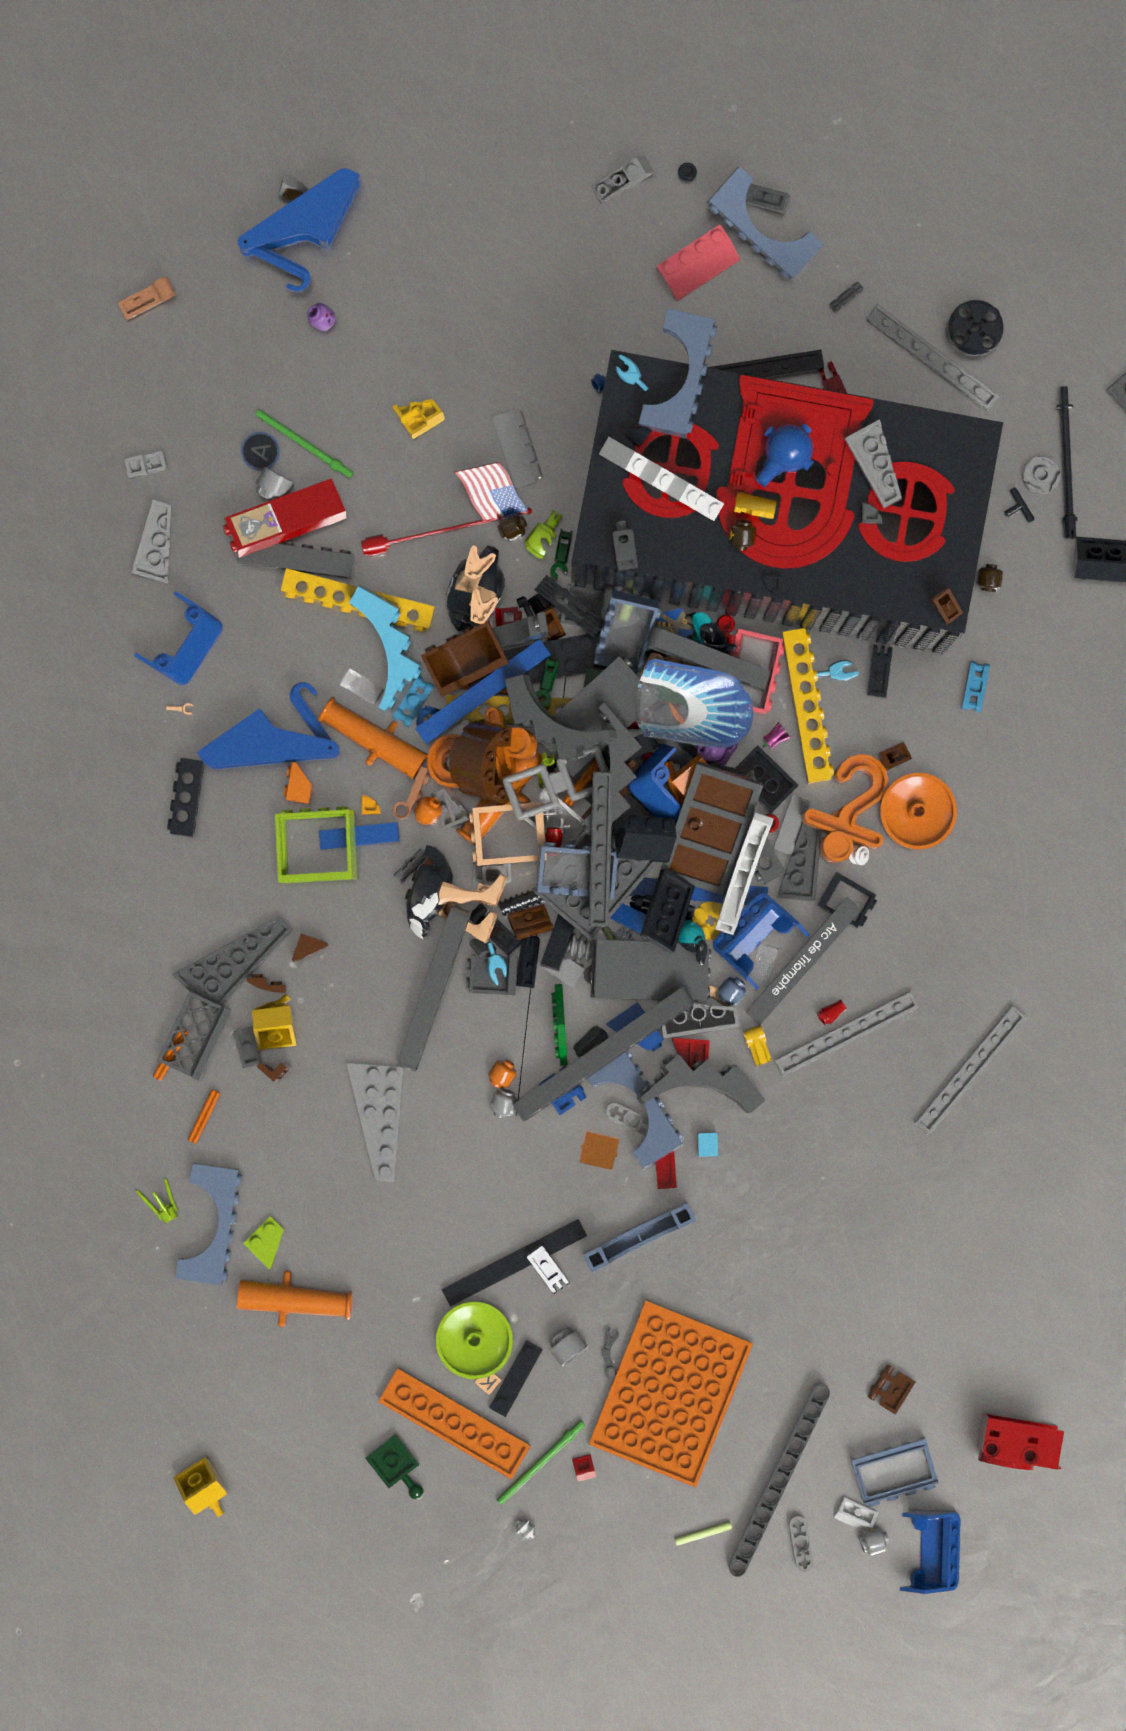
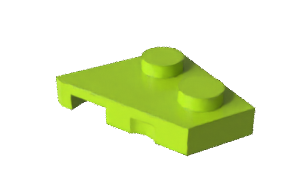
M270 1216L243 1244L268 1269H271L284 1228Z

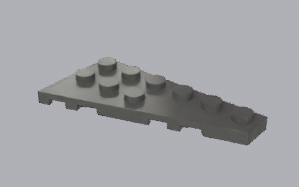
M278 916L173 973L172 976L187 990L222 1006L293 929ZM213 1006L207 1007L213 1014L218 1010V1008Z

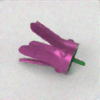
M778 722L771 732L763 737L767 742L763 747L769 744L773 749L778 743L791 738L788 733L783 734L785 729Z

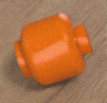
M426 796L416 805L414 814L419 823L431 825L435 823L443 810L437 798Z
M507 1059L504 1061L497 1060L488 1073L490 1083L500 1089L509 1087L517 1074L514 1068L515 1065Z

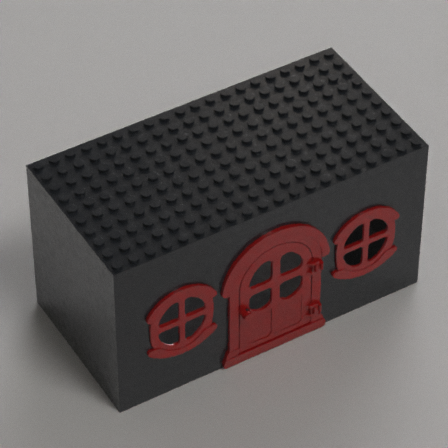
M611 350L572 555L571 583H574V586L586 588V585L593 586V590L603 592L605 589L613 591V588H615L619 592L641 597L646 596L654 600L658 599V602H661V599L668 600V604L680 606V603L688 604V608L698 609L700 606L705 607L706 611L714 613L722 610L725 611L726 615L736 616L738 613L743 614L746 619L755 620L756 617L763 618V622L768 623L781 621V625L793 627L794 624L800 625L801 629L811 630L812 628H818L819 632L827 634L834 631L843 637H849L851 634L856 635L859 640L868 641L869 638L876 639V643L887 644V642L895 643L894 646L902 648L910 645L913 646L914 650L924 651L925 649H931L932 653L940 655L948 652L965 634L1003 422L707 368L706 375H702L700 383H703L701 395H697L695 401L698 402L697 412L692 414L691 421L694 422L692 432L687 433L686 437L696 447L700 456L701 467L699 469H692L675 464L678 442L682 437L670 435L672 441L668 461L666 463H654L673 474L679 473L697 477L698 483L696 487L724 503L716 519L713 521L680 501H669V495L663 491L659 499L651 497L644 489L639 477L599 455L608 437L642 455L645 448L654 439L662 435H669L652 431L644 444L639 447L625 433L632 427H639L643 404L657 405L673 398L685 384L689 372V364ZM620 354L628 357L637 365L641 374L640 380L649 388L646 392L637 383L634 385L628 384L618 376L615 369L616 366L623 372L629 369L619 358ZM879 419L896 479L904 478L907 480L905 500L902 507L890 505L883 509L844 440L846 437ZM802 423L806 424L812 430L809 434L813 442L811 459L818 461L826 471L824 487L821 490L798 487L795 484L797 471L786 472L785 480L782 483L770 481L765 488L762 487L754 478L756 477L757 463L766 454L765 445L767 437L764 435L771 426L776 429L785 424L801 426ZM915 482H923L931 490L937 506L935 513L913 510L911 508ZM755 490L778 493L781 496L777 522L773 525H766L757 516L746 512H734L737 492L750 495ZM794 497L816 500L820 503V510L816 518L801 530H793L787 525L790 504ZM862 503L872 505L877 511L894 513L901 516L898 538L895 543L889 542L882 536L877 524H862ZM910 517L933 521L934 527L924 540L912 546L904 543L907 523ZM737 520L750 521L757 530L755 544L752 547H747L745 551L735 549V545L729 542L731 525L736 523ZM627 521L628 529L633 530L638 568L618 571L613 532L617 531L616 522ZM762 575H783L782 596L771 593L765 587ZM947 586L963 612L962 615L948 625L929 601V599Z

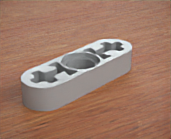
M611 1103L607 1106L606 1115L609 1119L640 1134L647 1135L644 1127L641 1126L640 1130L636 1129L640 1124L641 1118L645 1119L643 1123L648 1125L647 1117L618 1103ZM617 1106L618 1111L623 1113V1110H626L627 1113L623 1117V1122L619 1121L621 1117L618 1115L612 1117L609 1109ZM630 1114H634L637 1117V1123L633 1126L626 1122V1118Z
M795 1515L789 1521L795 1564L800 1571L807 1572L813 1567L807 1522L803 1516ZM796 1519L803 1522L800 1529L801 1533L805 1531V1535L798 1534L794 1536V1533H798L796 1526H792ZM799 1538H804L807 1541V1545L803 1549L796 1547L795 1543ZM808 1550L809 1554L805 1553V1558L810 1563L807 1564L806 1568H803L802 1565H799V1562L802 1561L801 1554L797 1556V1552L803 1553Z

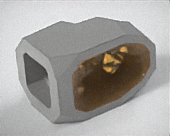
M284 175L278 196L283 200L291 202L309 189L302 182L297 181L295 177Z

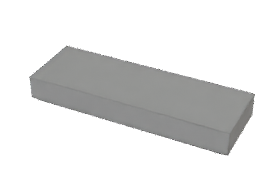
M792 795L773 848L774 850L792 855L803 825L801 816L804 811L808 810L811 801Z

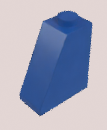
M622 903L610 919L641 934L646 914Z
M637 1002L607 1022L606 1025L618 1032L645 1012ZM656 1031L637 1045L647 1051L652 1049L654 1052L662 1046L661 1042L664 1039Z

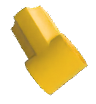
M759 1025L744 1030L743 1034L747 1046L750 1047L756 1066L772 1061L765 1042L766 1037L762 1026Z

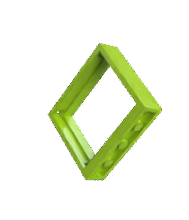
M338 806L336 810L329 811V807L318 808V811L311 812V808L299 809L298 813H293L292 810H281V814H275L278 883L357 879L354 810L348 809V806ZM346 817L348 871L289 875L286 820Z

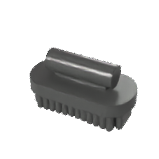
M597 1025L593 1026L576 1045L574 1044L573 1049L576 1051V1055L579 1058L605 1041L608 1038V1034Z

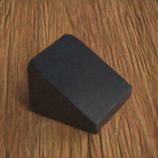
M539 593L528 599L535 615L551 606L555 608L554 605Z

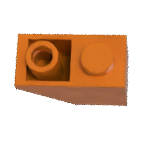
M292 762V766H288L286 777L289 778V784L285 785L283 796H286V801L310 805L313 786L298 764Z

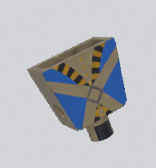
M683 608L660 613L659 618H655L654 623L656 628L664 629L687 638L693 634L691 617L697 612L685 615Z

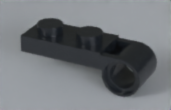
M480 903L471 912L470 920L475 925L480 924L490 911ZM496 919L489 938L509 956L521 944V941L516 940V936Z

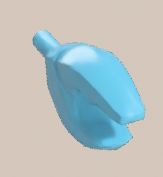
M620 354L619 358L629 369L623 372L616 366L615 369L618 376L628 384L634 385L637 383L646 392L649 388L640 380L641 374L637 365L628 357Z
M840 660L832 663L828 667L829 670L817 672V677L830 675V678L848 680L857 676L859 671L844 673L842 668L853 663Z
M492 942L487 943L491 954L488 957L487 970L491 980L495 985H498L495 969L501 968L504 977H506L508 971L507 964L500 954H495Z

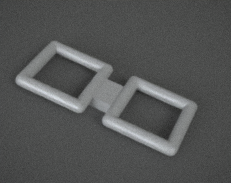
M594 745L593 749L583 750L584 756L578 757L580 759L594 754L600 771H608L598 745ZM559 758L556 760L560 772L549 775L546 766L540 764L502 779L517 820H523L557 808L560 805L556 795L567 790L570 800L576 801L591 796L592 787L576 792L565 765L567 761L560 760ZM540 773L551 802L522 811L511 783Z

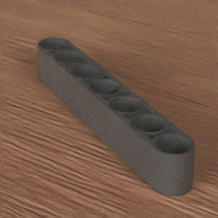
M653 627L647 647L704 670L727 675L740 684L760 691H765L771 673L766 669Z

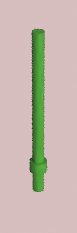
M258 409L255 415L329 464L330 468L334 471L341 472L349 479L354 474L353 471L342 465L340 460L337 458L333 459L262 410Z
M580 1420L572 1429L562 1434L563 1437L496 1500L501 1505L504 1504L568 1442L571 1443L576 1438L575 1435L586 1425Z

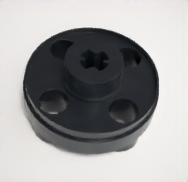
M970 300L960 304L951 314L947 327L952 345L959 352L968 356H982L991 352L999 344L1004 330L999 310L982 300ZM966 309L969 316H960L959 310ZM986 313H993L996 319L989 321L986 318ZM972 327H973V328L978 327V331H977V330L972 331ZM958 335L963 336L965 343H957L955 337ZM989 339L992 342V346L989 348L983 346L982 340Z

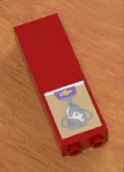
M331 478L224 517L225 525L222 526L225 535L230 536L232 540L229 543L233 553L237 552L240 558L346 519V510Z

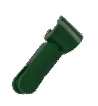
M560 529L554 559L557 563H554L550 569V578L555 582L558 580L556 570H561L564 575L568 574L565 564L568 561L572 530L567 532ZM561 538L569 539L568 544L561 543Z
M547 657L539 687L541 690L536 692L539 700L546 698L545 701L541 702L546 709H549L552 705V698L549 692H552L560 659L552 660L550 657ZM548 666L553 667L554 672L547 671Z

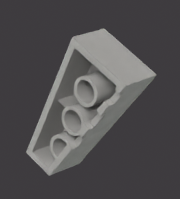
M694 1004L661 1027L663 1039L737 1028L740 1027L737 1007Z

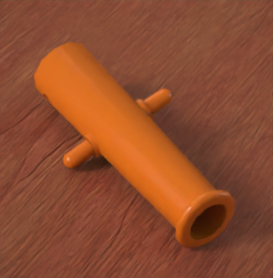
M335 697L329 699L318 717L320 723H326L369 751L370 754L365 761L368 766L372 765L376 758H380L413 780L428 756L427 753L393 734L398 726L397 722L393 721L387 729H383L335 701Z
M535 751L532 757L520 760L514 758L517 772L540 765L542 755ZM495 773L494 785H497L500 782L498 774ZM532 776L519 780V786L514 790L517 799L523 804L531 802L522 793V789ZM507 795V803L481 799L476 807L510 805L511 803ZM504 811L479 813L481 840ZM468 820L460 829L457 828L456 832L476 847V843H472L471 839L474 823H470V820Z
M290 1271L284 1272L283 1282L280 1285L240 1280L237 1309L277 1312L279 1314V1327L285 1326L286 1315L289 1313L345 1317L346 1320H349L351 1316L352 1291L342 1293L295 1287L290 1284Z

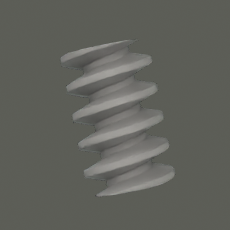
M573 933L567 953L570 951V957H574L577 953L579 960L585 955V961L588 962L592 958L591 941L587 939L584 942L583 935L576 939V933Z

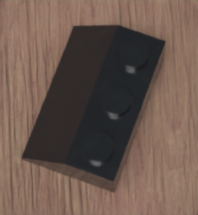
M1077 537L1074 557V578L1126 582V540Z
M622 815L613 822L617 859L665 863L670 861L677 838L675 819Z

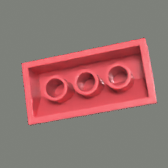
M719 224L657 265L656 271L675 300L679 301L740 261V257L730 238Z

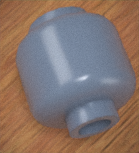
M732 977L726 978L718 988L719 999L728 1006L731 1004L737 1005L746 995L744 981L738 977L735 979Z

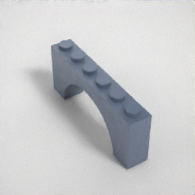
M739 166L706 202L709 204L708 208L714 214L722 216L724 224L736 229V234L742 240L749 241L751 243L750 247L756 253L763 254L765 256L764 260L773 267L774 265L779 269L778 273L784 279H794L824 244L811 232L805 233L801 238L792 242L775 241L759 232L751 222L746 209L747 190L754 179Z
M667 309L663 332L675 337L686 349L689 357V372L685 384L673 398L657 405L643 404L639 427H647L652 431L686 438L687 433L692 432L694 422L691 421L692 414L697 412L698 402L695 401L697 395H701L703 383H700L702 375L705 376L708 364H705L707 356H711L713 345H710L711 337L715 338L717 326H715L714 319Z
M629 1050L588 1078L593 1088L605 1083H615L631 1089L638 1096L640 1095L639 1091L646 1085L650 1086L648 1080L644 1082L641 1078L643 1072L638 1064L634 1066L630 1059L633 1056ZM658 1097L644 1103L648 1114V1131L643 1143L633 1152L643 1169L683 1146L681 1142L684 1140L679 1130L674 1131L671 1124L674 1122L668 1113L664 1115L661 1110L664 1106Z
M192 1163L189 1183L199 1185L213 1198L218 1210V1229L211 1245L203 1253L193 1258L178 1259L176 1279L222 1285L223 1281L227 1280L228 1270L225 1269V1264L230 1261L231 1251L228 1250V1244L232 1243L234 1234L230 1230L231 1224H235L236 1212H233L234 1204L238 1205L239 1193H236L237 1185L240 1186L242 1181V1174H239V1169Z
M685 1202L584 1252L583 1256L591 1272H594L663 1235L695 1222L696 1219L688 1203Z

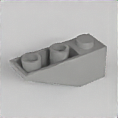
M646 156L635 157L593 185L592 188L600 203H603L652 175L654 171Z

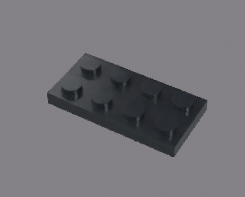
M666 868L662 869L640 936L669 954L674 953L695 886Z

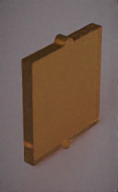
M586 1132L584 1145L581 1146L580 1163L612 1170L615 1157L618 1156L616 1152L619 1139Z

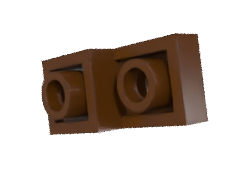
M251 974V978H247V982L257 988L271 992L287 993V985H282V981H272L271 985H268L267 978H263V974Z

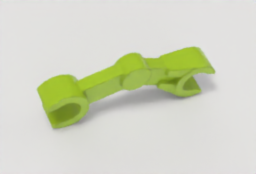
M546 752L542 754V762L540 764H544L546 768L554 764V754H552L551 758H547ZM538 773L537 775L539 776V787L543 789L544 782L542 780L541 774Z

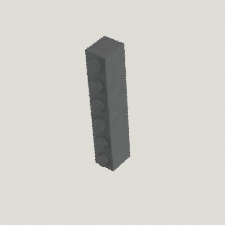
M283 542V545L276 544L246 556L237 557L238 564L286 570L287 568L303 573L352 579L355 560L354 554H351L349 550L332 552V548L321 547V550L313 549L312 545L307 544L297 547L292 542Z

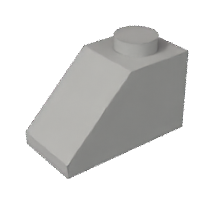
M570 958L564 959L559 971L542 967L570 988L574 987L585 971L583 968L584 964L576 958L574 960Z

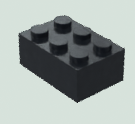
M758 745L736 767L738 769L754 770L756 781L764 784L758 802L771 814L799 786Z

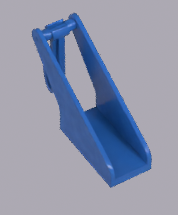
M346 168L339 169L238 238V246L241 253L247 257L254 255L301 278L302 284L300 286L287 284L286 288L294 292L305 290L311 280L308 270L271 250L301 241H310L328 250L361 184L360 174Z
M299 682L291 688L290 700L315 737L274 727L259 708L203 747L197 754L210 768L223 769L330 759L339 755L340 748L335 741H332L300 695L302 688H307L313 695H316L317 691L311 684Z

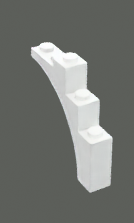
M608 437L599 455L713 521L724 503L610 437Z
M755 813L749 825L724 896L715 927L716 930L732 935L735 932L755 868L772 826L773 818L765 814Z

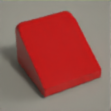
M591 1454L572 1459L578 1481L596 1477Z

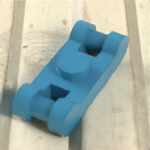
M976 661L970 662L961 709H973L975 712L981 713L990 664L984 663L982 665L977 664ZM975 671L982 672V676H974ZM970 696L977 697V702L970 701Z
M418 676L392 718L404 722L403 725L409 727L435 685L430 682L429 684L426 683L422 677ZM418 687L424 690L422 695L416 692ZM405 708L411 711L409 716L402 713Z

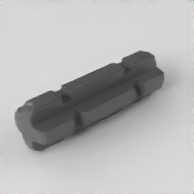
M856 282L851 286V289L848 288L839 295L837 300L834 299L830 303L832 310L838 311L842 305L844 306L856 296L855 294L858 295L862 292V285Z

